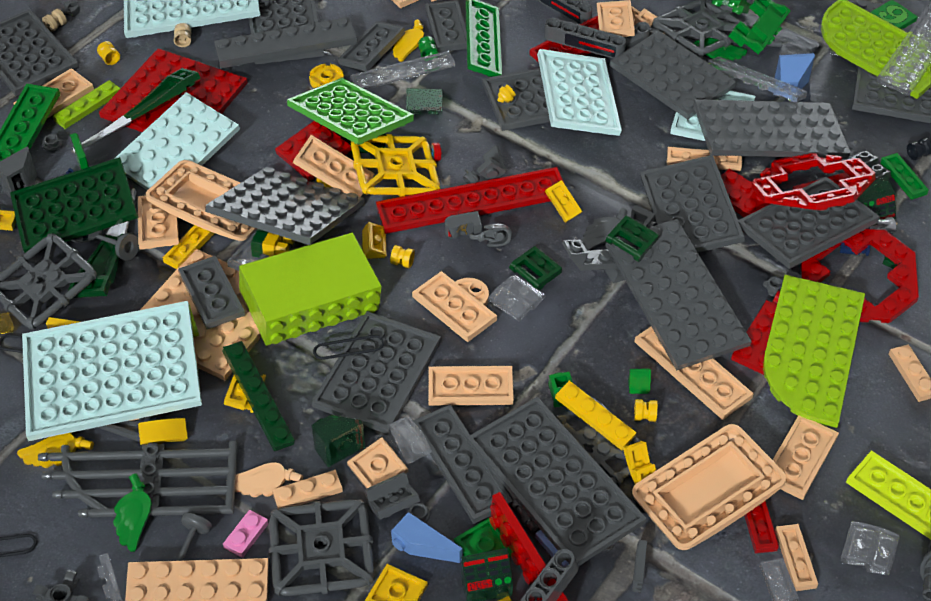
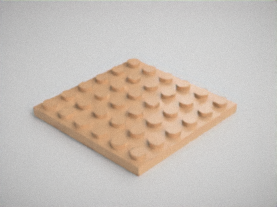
M196 249L179 268L213 256ZM218 259L245 311V316L206 329L179 275L178 269L141 310L188 301L199 332V336L193 337L197 368L226 381L233 371L222 352L223 347L242 341L249 353L259 341L261 335L239 290V268Z

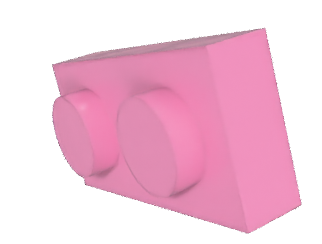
M249 510L223 543L224 549L243 558L268 526V519Z

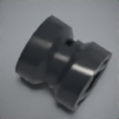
M922 138L918 142L909 143L907 145L908 156L912 160H918L922 156L931 155V141L928 138Z

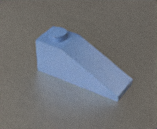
M409 512L391 531L394 547L400 551L404 550L409 555L456 563L462 561V548Z

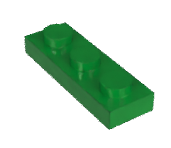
M898 153L881 158L880 164L891 171V177L911 200L927 195L929 189Z

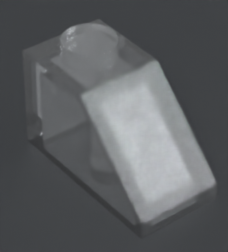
M409 416L388 425L407 464L432 453L423 432Z

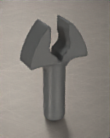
M76 1L63 2L64 8L59 9L64 15L70 14L72 17L80 12V6L77 5Z

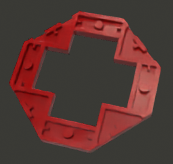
M809 153L774 160L771 163V168L763 170L760 173V178H755L752 181V189L764 203L811 210H826L829 207L845 206L848 203L855 202L873 183L875 172L860 158L842 160V156L827 155L826 158L818 157L817 153ZM815 166H818L824 173H834L836 170L843 169L851 177L838 180L840 189L808 195L802 188L783 192L777 186L784 181H788V174L793 171L809 170Z
M865 229L842 241L856 255L865 250L867 246L872 245L898 265L888 273L887 279L898 286L899 289L876 306L864 298L859 322L879 320L881 323H891L918 301L916 255L912 249L886 230ZM842 242L802 262L801 278L820 283L830 276V270L819 261L838 248Z

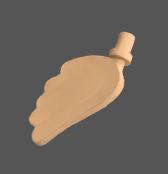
M267 463L236 474L235 492H241L243 495H250L254 498L262 494L269 497L273 494L272 490L282 487L286 480L298 482L303 480V475L296 473L291 468L286 470L279 463Z

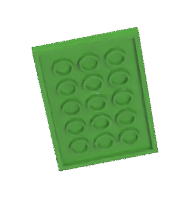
M344 78L287 99V106L358 145L414 121V114Z

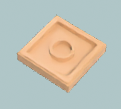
M383 437L347 461V465L366 489L404 472L406 474L409 472L407 466Z

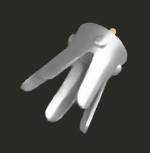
M886 217L885 219H879L878 225L871 226L870 229L886 230L891 233L896 230L898 223L895 222L893 217Z

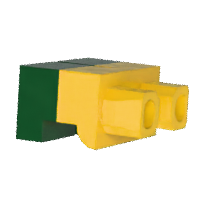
M258 229L251 240L252 257L260 258L261 254L271 257L288 252L289 244L287 243L293 244L295 240Z

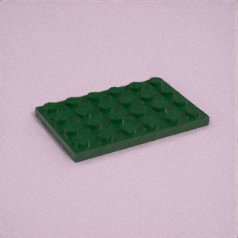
M120 157L10 192L24 253L47 237L48 234L54 233L66 242L138 218Z

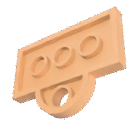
M441 271L412 292V297L467 342L497 321V315L486 307L489 301V290L478 279L463 278L454 282ZM474 288H478L481 291L473 292L471 290Z

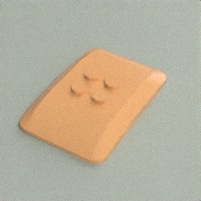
M183 160L178 162L146 192V199L152 204L213 233L243 241L248 239L257 230V228L205 212L206 204L237 186L240 182L192 161Z
M729 424L633 486L632 495L676 548L688 550L723 530L775 494L785 485L786 475L741 427Z

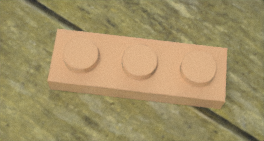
M909 344L890 349L889 356L918 402L931 399V378Z
M336 470L272 490L278 509L307 504L343 492Z
M799 524L777 526L775 533L793 590L817 589L818 581Z

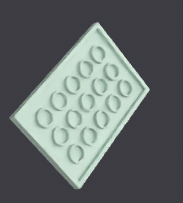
M539 49L537 56L551 127L620 136L622 129L605 59Z
M186 92L114 159L120 157L126 176L148 190L180 161L188 160L202 166L240 130V127L234 121Z

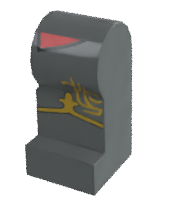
M478 211L452 215L445 219V234L449 238L482 233V224Z

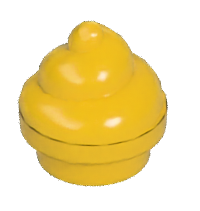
M509 85L502 86L499 89L497 101L501 103L512 102L516 94Z

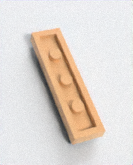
M668 147L667 165L709 156L710 153L709 150ZM713 155L718 169L728 170L730 168L733 171H741L742 156Z

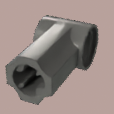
M637 23L634 29L635 36L624 37L626 39L625 50L650 36V25L648 23Z

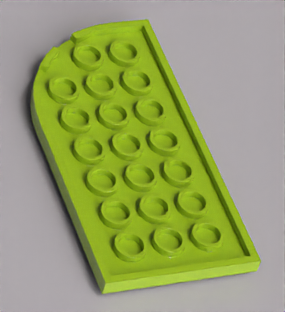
M837 0L826 10L821 24V33L827 45L837 55L916 99L931 88L930 44L848 0Z
M784 275L764 355V377L767 379L773 396L779 402L782 401L788 406L792 413L819 424L837 428L865 293Z

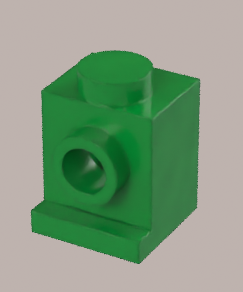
M558 372L549 375L548 386L554 407L564 406L555 399V396L569 380L573 383L570 372Z

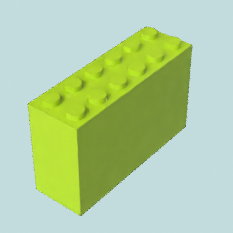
M353 232L239 266L240 293L266 346L278 344L289 338H297L302 334L315 332L327 326H334L346 320H353L365 315L366 312L374 313L379 310L382 286Z

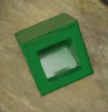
M630 369L628 377L629 393H650L651 369Z

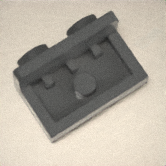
M404 472L365 489L369 507L380 520L420 502L419 495L409 485L407 475Z

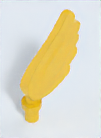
M415 20L414 29L406 30L405 34L393 45V56L398 58L399 62L404 61L418 47V41L424 37L423 26L420 20Z
M66 433L48 437L34 445L19 449L17 455L23 459L26 465L33 464V466H42L43 468H48L52 465L61 466L62 461H38V454L61 452L62 445H68L70 452H75L76 448L92 450L94 442L85 440L81 436L75 438L72 434Z

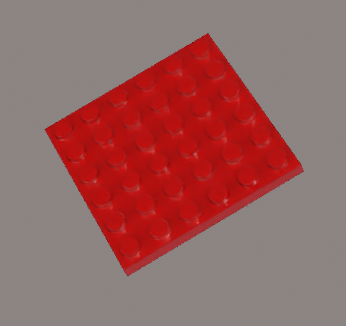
M158 48L99 111L100 118L115 122L143 100L168 75L181 68L196 71L201 78L195 81L196 83L193 86L186 87V92L222 114L248 84L247 78ZM179 98L126 125V127L144 132Z

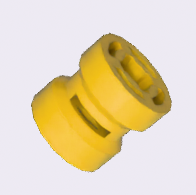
M102 42L97 47V53L107 65H114L119 61L120 53L111 42Z
M395 245L391 252L390 263L393 265L402 264L405 268H411L415 257V250L410 248L405 250L401 246Z
M635 399L634 421L648 419L650 422H656L657 401L650 400L649 402H644L641 399Z

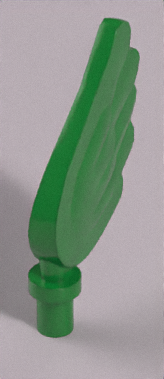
M706 38L704 40V47H707L719 40L713 38ZM699 40L695 41L693 44L699 47ZM729 45L705 55L713 60L728 61L742 59V56L747 54V50Z
M137 473L129 476L133 485V491L121 498L114 507V512L117 515L113 524L116 527L119 542L121 545L127 546L131 552L137 550L142 531L152 508L151 498L145 493L143 489L145 488L144 482L140 481Z

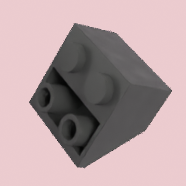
M28 147L0 161V183L3 192L10 198V192L35 185L37 172Z

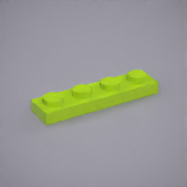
M108 80L54 114L53 119L61 127L67 129L109 102L120 90V87Z

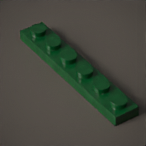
M240 341L224 346L222 352L274 452L294 445L295 440L244 343Z

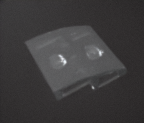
M512 275L491 293L488 300L520 322L530 309L534 310L544 299L545 294L518 276Z
M851 521L841 555L842 563L865 566L867 572L890 575L900 537L898 534L884 528Z

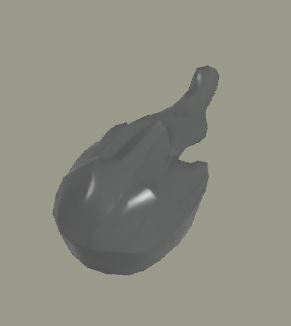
M499 223L485 225L484 228L488 230L480 234H469V238L472 240H478L479 242L489 240L490 242L487 244L489 247L504 246L510 242L512 237L511 229L507 225Z

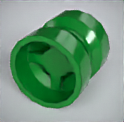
M425 36L418 41L422 59L429 61L437 57L438 51L432 37Z

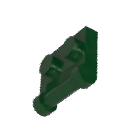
M626 215L608 234L605 242L610 245L614 244L632 255L634 260L640 262L648 250L656 243L659 234ZM618 235L640 248L638 250L617 238Z
M535 246L515 259L509 266L511 271L517 272L532 284V288L537 292L562 273V267ZM525 264L528 268H530L533 272L540 276V278H535L522 266Z

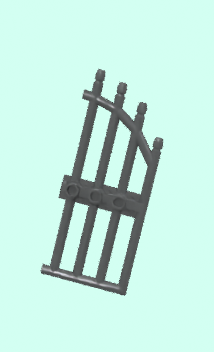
M230 441L229 448L164 450V444L148 443L142 445V450L96 452H70L68 445H62L61 452L38 454V461H62L63 471L43 472L42 479L66 480L72 489L53 491L52 498H78L92 508L90 510H78V517H116L117 514H115L114 508H107L94 498L124 497L133 490L132 488L82 489L76 479L129 478L130 475L135 473L138 474L140 481L144 482L145 488L143 489L152 501L149 516L183 515L184 513L195 515L234 514L238 446L236 441ZM228 457V467L163 468V458ZM141 459L140 469L72 471L70 462ZM227 476L226 486L161 487L162 477ZM226 495L225 505L159 507L160 496Z

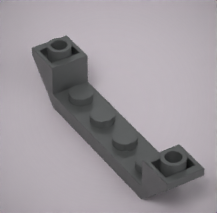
M581 239L563 240L562 242L568 255L580 271L618 268L608 249L586 250Z

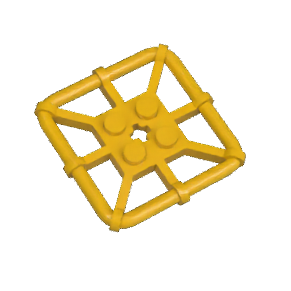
M386 134V136H379L359 145L351 141L354 158L353 167L357 171L362 193L366 195H398L403 197L405 195L440 189V182L436 171L437 164L433 160L430 145L424 136H392V134ZM371 143H386L388 148H378ZM394 143H413L409 148H395ZM359 146L373 154L375 159H361ZM420 147H423L426 160L414 159L413 153ZM364 168H377L378 174L367 183ZM416 168H426L429 171L431 180L418 173ZM383 179H396L398 187L375 186ZM403 179H413L426 188L405 187Z

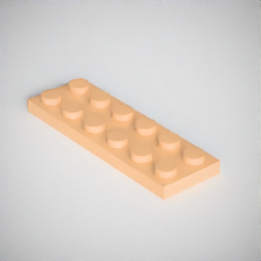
M649 327L635 337V343L722 420L753 398L754 393L716 360L710 359L676 371L652 327Z
M268 558L128 562L125 601H268L269 560Z

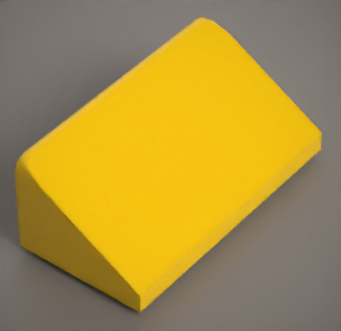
M368 222L362 230V249L367 259L385 258L387 256L386 234L384 233L383 226Z

